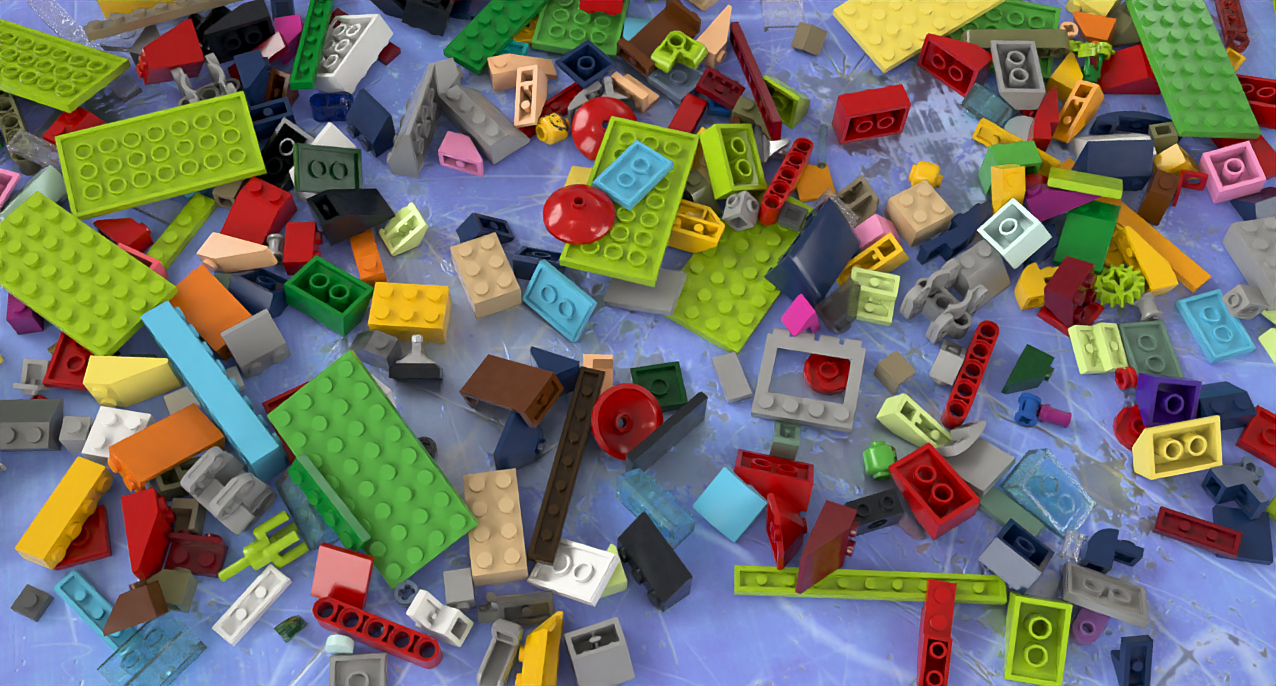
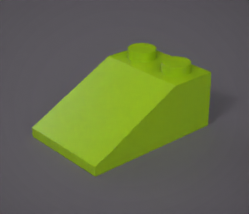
M1010 591L1006 615L1004 679L1042 686H1062L1072 604L1061 599L1030 594L1021 595L1018 592Z

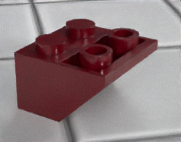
M1066 256L1044 288L1045 306L1067 328L1076 325L1078 321L1082 322L1086 309L1089 305H1093L1096 300L1095 284L1097 275L1094 274V264Z

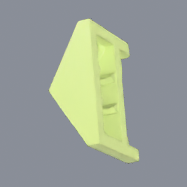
M413 202L401 208L395 214L396 217L390 219L384 229L381 228L378 232L393 256L419 246L428 228V224Z

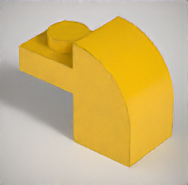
M1035 262L1023 270L1014 288L1015 298L1020 310L1044 306V288L1058 267L1052 268L1048 266L1040 270Z

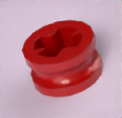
M1132 366L1115 370V382L1119 389L1124 390L1128 387L1135 388L1137 386V373Z

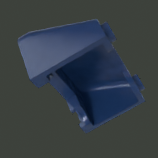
M829 197L809 213L805 219L806 225L788 250L780 256L777 265L773 268L771 267L764 276L792 301L802 294L812 308L817 310L827 301L825 295L847 263L861 251L859 247L861 241L838 205Z

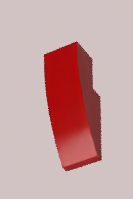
M1052 88L1044 97L1028 133L1027 141L1034 140L1036 148L1046 152L1052 140L1051 137H1053L1059 124L1057 88Z

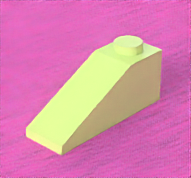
M906 393L887 398L876 416L892 433L919 448L929 442L934 448H937L953 440L951 434Z

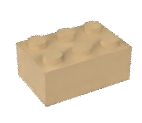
M496 232L450 247L454 267L476 319L522 304L519 284Z

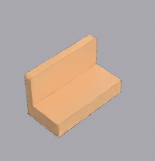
M616 71L610 76L613 80V91L634 100L635 109L642 114L659 100L658 94L630 74L622 76Z

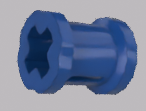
M1030 393L1021 394L1018 398L1019 410L1014 416L1015 422L1022 426H1035L1038 421L1036 413L1037 408L1041 405V398Z

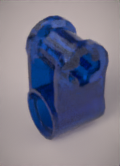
M346 91L316 93L312 95L309 102L313 119L319 123L346 121L345 117L352 106L354 97Z

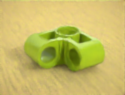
M672 31L661 45L655 49L650 59L655 62V67L665 73H668L678 62L691 69H697L707 56L708 50L701 42L695 41L683 32Z

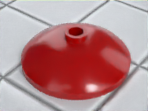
M593 98L585 102L574 115L571 127L574 144L582 155L594 162L607 130L602 127L603 123H609L611 116L637 121L631 108L616 98Z
M584 184L568 185L556 190L548 197L543 207V222L548 232L564 243L573 245L590 244L602 239L610 232L615 222V207L610 197L596 187Z
M632 383L618 384L604 391L597 399L591 416L592 432L597 444L609 456L626 461V455L664 423L662 409L654 395L646 388ZM619 419H622L623 421L622 427L618 425Z

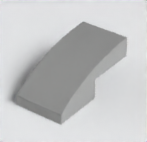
M985 420L968 422L950 430L953 440L935 449L943 458L962 453L979 438L986 426Z

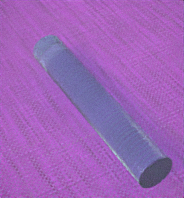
M825 124L819 126L817 167L821 169L826 167L828 126Z

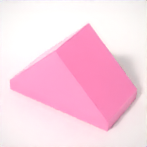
M874 214L853 229L861 241L859 246L861 248L860 252L866 250L890 232L897 242L901 243L894 223L878 214Z

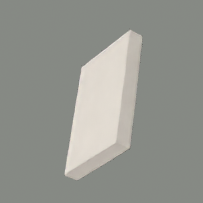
M561 538L554 565L549 566L536 563L527 582L531 586L552 591L555 594L595 607L620 558L617 554Z

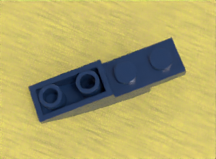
M988 200L982 204L977 203L969 211L963 214H956L951 219L949 229L944 230L933 240L927 239L919 247L920 250L916 258L920 264L923 265L938 256H941L947 262L961 253L978 235L977 229L984 224L992 202Z

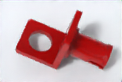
M1181 169L1179 175L1181 178L1173 196L1172 206L1176 207L1181 187L1203 191L1208 174ZM1192 177L1198 178L1201 182L1192 184L1187 179Z

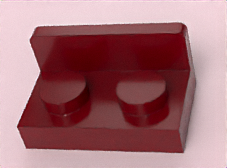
M707 66L694 90L731 111L746 89L737 81L726 77L718 70L712 69Z
M180 530L178 533L169 532L167 538L170 540L171 546L164 569L174 570L176 567L190 570L192 575L219 578L218 572L223 570L229 548L221 536L212 533L199 536L186 530Z

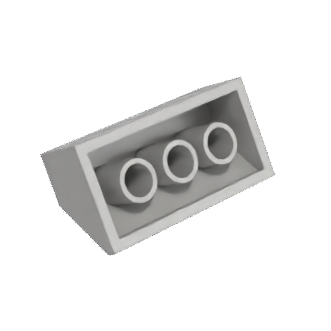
M455 85L438 95L443 115L462 134L469 136L474 146L493 164H496L530 142V139L519 128H515L514 124L479 90Z

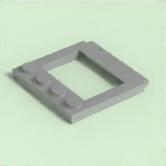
M774 327L773 334L768 333L751 416L852 433L866 348H862V341L845 338L844 345L839 344L840 337L820 334L819 341H815L816 333L801 332L799 335L791 337L788 329ZM778 348L851 359L843 404L769 392Z

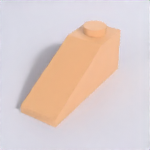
M729 4L696 40L705 45L708 50L707 56L701 63L712 69L719 63H723L727 56L726 47L732 6Z
M504 54L487 58L489 77L494 92L515 88L517 68L538 64L548 80L557 79L551 59L515 54Z
M538 64L517 68L515 128L537 125L545 104L548 78Z
M212 232L196 253L203 261L202 264L211 272L232 273L275 266L278 263L268 246Z

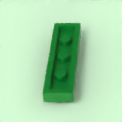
M304 453L296 457L287 471L292 481L301 488L307 496L309 503L315 506L323 516L325 523L338 535L343 546L356 552L361 551L371 539V536Z

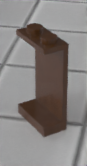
M666 0V7L633 38L627 41L622 37L617 41V55L648 79V76L658 69L655 67V62L650 58L668 34L672 31H681L693 39L700 32L701 19L695 12L687 9L680 0Z
M488 354L459 392L471 408H475L480 401L519 413L528 426L536 428L563 392L564 387L554 372Z

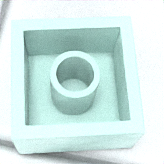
M1014 198L977 229L979 234L1014 269L1019 267L1052 238L1042 223Z

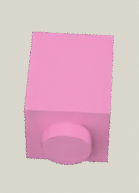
M447 131L438 150L440 165L483 177V161L470 137L462 133Z

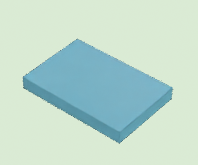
M636 140L592 182V186L602 190L610 199L630 211L673 169L674 162Z
M545 259L539 261L521 298L572 343L578 341L597 305L594 299Z
M1220 289L1180 299L1175 303L1210 364L1249 354L1256 350V346L1240 320L1231 317L1221 298L1224 295Z

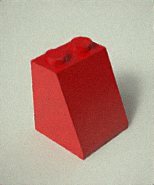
M186 19L143 47L141 56L138 57L139 63L136 65L138 77L143 78L145 85L175 81L171 70L177 67L182 68L188 78L199 76L205 59L192 19Z

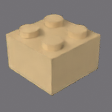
M927 180L890 197L884 211V216L894 223L896 230L910 247L948 229L954 215L953 210Z

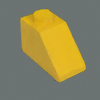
M1070 51L1051 75L1045 87L1046 93L1052 88H1057V99L1063 103L1067 101L1078 79L1082 80L1083 78L1073 52Z
M1177 143L1157 154L1153 159L1155 164L1152 167L1154 173L1158 169L1176 176L1180 175L1181 169L1201 173L1194 158Z

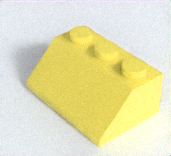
M1214 415L1145 428L1132 447L1134 472L1153 480L1222 466L1220 416Z

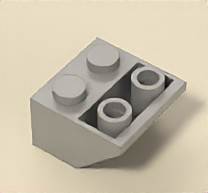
M618 617L564 634L565 647L578 686H615L635 679L627 642Z

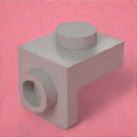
M24 358L20 383H13V388L22 389V394L38 395L39 390L49 391L50 387H45L42 381L50 361Z

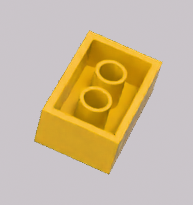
M376 282L368 320L369 330L384 332L397 337L400 341H411L412 335H423V342L446 343L452 304L449 286Z

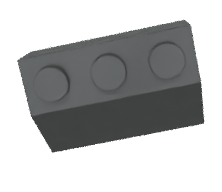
M64 399L0 400V452L61 451L62 443L59 441V436L63 424Z

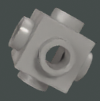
M746 190L728 196L722 219L736 232L754 227L760 203Z

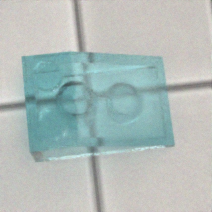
M1048 448L1028 450L999 486L1009 498L1037 518L1047 529L1065 542L1070 541L1097 505Z

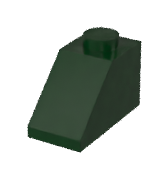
M1027 344L1001 393L1006 395L1038 388L1043 380L1048 381L1055 369L1051 367V364L1055 357Z

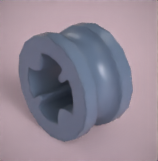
M406 580L401 584L399 583L394 590L397 603L403 608H409L419 592V588L413 581ZM407 589H411L414 595H410L408 600H404L401 593H406Z

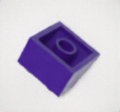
M1139 373L1135 398L1144 426L1155 427L1196 419L1202 381L1185 377Z

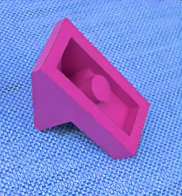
M802 294L796 297L781 318L783 324L794 337L807 328L811 333H816L821 329L816 311Z

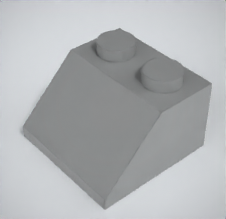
M985 239L955 258L962 266V270L953 288L963 298L968 289L971 291L976 286L982 284L989 290V294L984 302L985 304L1011 285L1001 255Z
M267 309L220 333L246 379L261 374L268 367L283 362L291 355L283 336Z

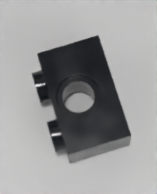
M894 488L844 504V506L858 510L856 521L860 522L856 536L898 524L905 512Z

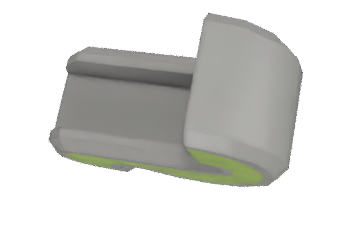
M499 618L491 627L493 638L477 673L476 683L479 686H506L510 671L519 655L520 645L523 642V626Z

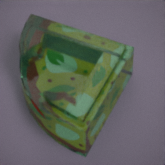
M296 615L284 620L274 629L287 643L303 630L308 623L301 616Z

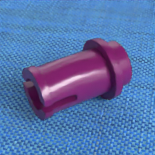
M1046 403L1039 406L1036 416L1042 423L1047 421L1067 428L1070 424L1072 413L1052 408L1050 404Z

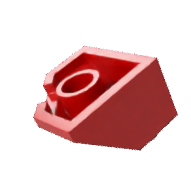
M769 493L767 496L765 529L777 570H783L802 547L803 536L807 534V522L805 518H801L798 507L774 493Z

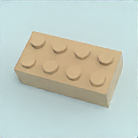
M516 468L463 475L465 503L480 522V524L468 532L472 578L475 587L527 580L529 575Z

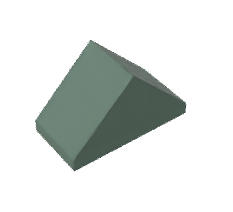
M776 420L769 455L795 460L800 444L801 425Z

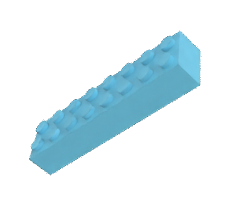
M167 300L141 315L140 317L155 345L164 357L170 360L179 377L225 436L241 460L248 466L247 468L250 472L266 483L287 469L285 458L288 456L282 448L281 440L276 433L271 434L263 416L255 413L250 399L246 395L242 396L239 392L240 387L233 377L229 378L226 375L227 371L220 360L213 358V353L207 343L200 341L198 338L199 334L194 326L187 324L185 321L186 317L178 306L173 308Z

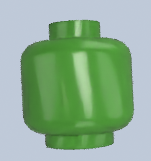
M885 441L870 443V447L865 449L862 454L866 474L873 477V480L876 481L893 478L888 466L898 461L896 449L891 445H886Z

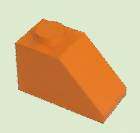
M1077 11L1073 12V23L1077 25L1078 34L1084 43L1088 41L1094 44L1098 42L1112 44L1117 32L1115 18Z

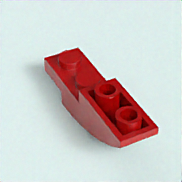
M934 579L927 580L925 602L921 610L917 686L948 685L953 641L951 630L956 583Z

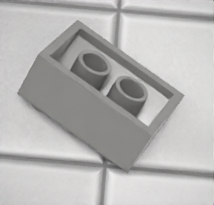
M991 40L990 47L999 95L1015 110H1038L1046 91L1035 41Z

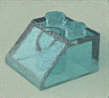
M979 83L974 84L960 104L965 108L963 112L972 119L978 117L980 120L985 118L1001 128H1004L1008 120L1017 116L1021 111L1015 110L1004 98L987 86Z

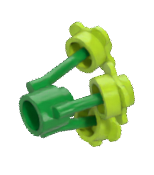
M1069 40L1070 51L1075 54V57H1085V66L1081 67L1082 80L1097 84V80L1101 79L1100 71L1103 60H1108L1111 55L1115 54V50H1112V45L1107 42L1094 44L1088 41L1082 44L1081 41ZM1091 56L1098 59L1096 69H1094V65H1090Z

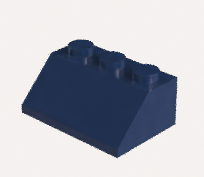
M1153 139L1087 141L1071 170L1122 179L1123 191H1142L1152 176Z

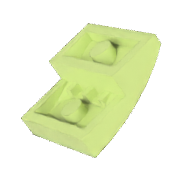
M852 267L842 317L890 327L895 300L898 294L900 276Z
M1099 322L1093 326L1074 325L1068 328L1080 374L1113 373L1117 368L1129 366L1117 323Z

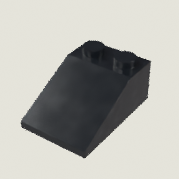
M253 0L239 5L205 30L204 34L211 52L215 54L219 64L234 60L233 56L252 51L273 36L275 29L264 0Z
M407 0L402 22L412 28H420L432 35L443 37L456 1Z
M283 117L261 151L267 173L255 177L285 191H289L294 186L289 173L290 169L294 166L293 144H311L316 137Z

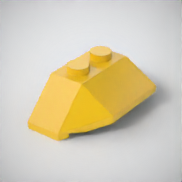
M682 199L667 246L690 253H698L716 247L724 232L725 224L720 221L711 207Z
M557 611L526 636L525 645H520L519 662H523L522 673L516 674L515 686L557 685L564 624L563 611Z

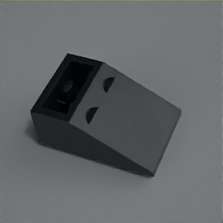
M377 188L327 189L306 199L314 221L331 246L396 217Z

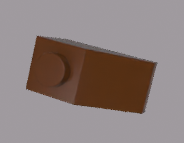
M1158 169L1149 180L1137 214L1147 223L1158 226L1173 199L1181 177Z
M146 579L137 581L129 585V591L119 595L103 628L104 636L156 619L169 612L158 580L148 584Z

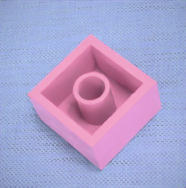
M1249 141L1203 153L1198 164L1200 172L1208 174L1206 187L1214 204L1258 193L1267 180Z

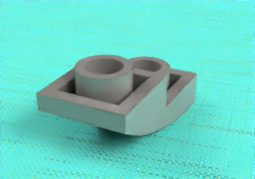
M599 81L579 92L569 104L568 121L570 125L575 113L585 102L602 96V85Z

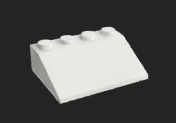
M380 14L335 16L328 27L314 88L334 96H350L355 91L359 81L366 76L367 70L378 59L379 53L388 45L389 39L394 34ZM337 20L341 21L340 25L334 29L333 25Z

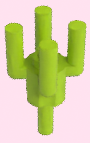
M286 510L281 511L253 529V535L257 540L243 548L245 555L243 558L218 572L222 582L250 565L255 571L270 562L278 569L283 568L311 550L308 543L304 541L281 555L280 551L300 540L297 532L301 529L296 521L271 536L267 534L290 519Z

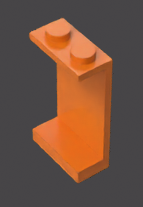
M201 264L197 269L192 270L180 283L175 285L179 292L169 303L174 308L178 306L185 315L186 321L194 326L199 335L224 361H227L232 355L220 333L248 319L252 315Z
M193 403L109 446L110 458L108 459V464L114 473H119L123 477V481L130 491L139 492L145 490L146 482L207 449L217 446L225 451V436Z

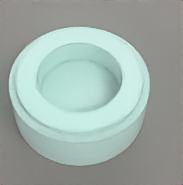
M331 635L326 640L325 650L333 655L353 654L355 642L348 636Z

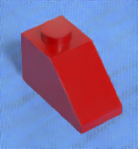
M132 218L96 220L93 223L97 231L115 245L121 243L144 253L154 244L150 236L151 230L143 222L139 224Z

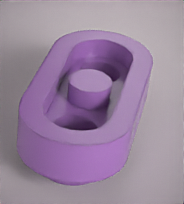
M1080 607L1070 625V637L1081 646L1093 644L1099 638L1110 616ZM1083 626H1087L1090 633H1086L1083 630Z

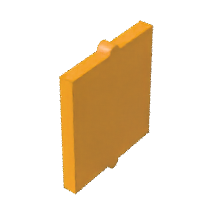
M808 164L795 188L799 201L819 202L836 194L828 164L812 166Z

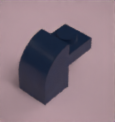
M1222 465L1210 468L1201 484L1202 488L1216 504L1235 501L1250 520L1259 518L1269 502V499L1257 487L1261 479L1252 471L1237 465Z
M1102 529L1093 534L1082 546L1077 565L1106 574L1112 569L1113 561L1133 567L1143 558L1144 548L1136 546L1128 540H1118V529Z

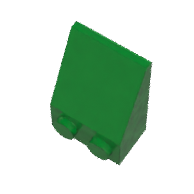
M1093 200L1069 210L1052 264L1060 265L1065 257L1069 256L1093 263L1094 274L1101 275L1121 206Z

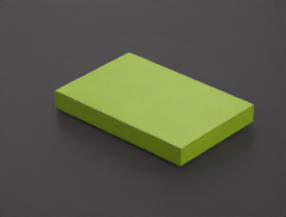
M1056 167L1050 168L1047 183L1049 187L1121 199L1123 192L1122 179Z

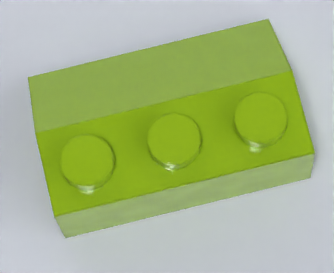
M714 124L699 134L715 200L728 199V196L745 190L749 194L767 190L751 124Z

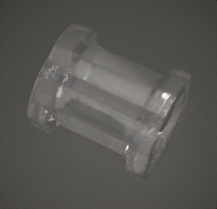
M1064 529L1063 534L1065 538L1061 550H1058L1056 555L1067 561L1080 563L1081 558L1079 556L1083 543L1087 542L1088 537L1077 531ZM1074 541L1073 549L1070 551L1071 544Z

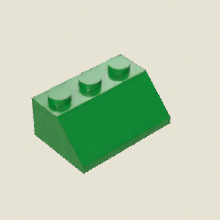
M315 255L284 283L287 304L343 337L360 323L374 293V287L318 255Z

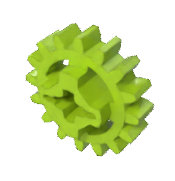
M1123 263L1119 267L1111 264L1109 269L1103 267L1101 275L1095 274L1097 275L1095 284L1097 297L1095 301L1101 300L1102 306L1110 303L1111 308H1114L1115 304H1119L1121 308H1124V303L1128 302L1133 305L1134 299L1140 300L1141 293H1145V278L1141 276L1140 270L1134 271V266L1132 265L1124 268Z

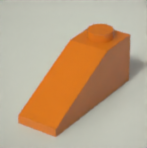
M372 229L350 237L361 281L374 288L376 282H387Z

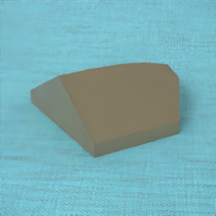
M863 175L830 197L838 205L851 227H857L873 216L879 204V198Z

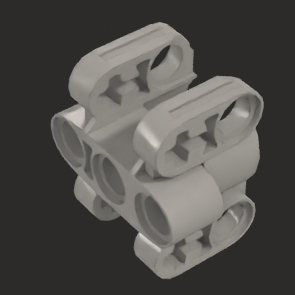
M214 53L204 56V63L212 82L193 90L187 74H184L182 68L177 67L171 70L176 85L183 97L179 100L178 106L243 90L237 79H226Z
M954 258L948 260L939 271L934 272L929 278L918 279L915 286L904 297L899 310L908 321L913 319L919 312H922L931 321L925 337L933 345L942 341L946 335L952 339L963 338L971 325V317L980 310L989 294V290L982 284L976 286L971 291L968 289L962 302H959L948 292L955 285L962 270V266Z
M217 446L207 450L188 470L180 482V485L236 535L249 530L277 498L276 492L271 489L270 485L261 481L252 473H248V466Z

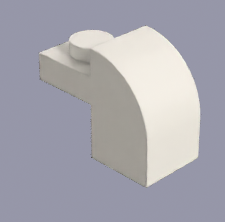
M421 589L406 612V615L416 622L415 626L444 643L457 647L462 646L474 624L459 609L443 605L428 591Z

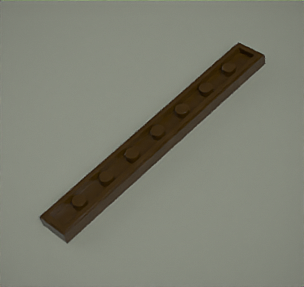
M580 366L526 558L528 561L549 566L554 565L591 430L593 407L600 397L605 371Z

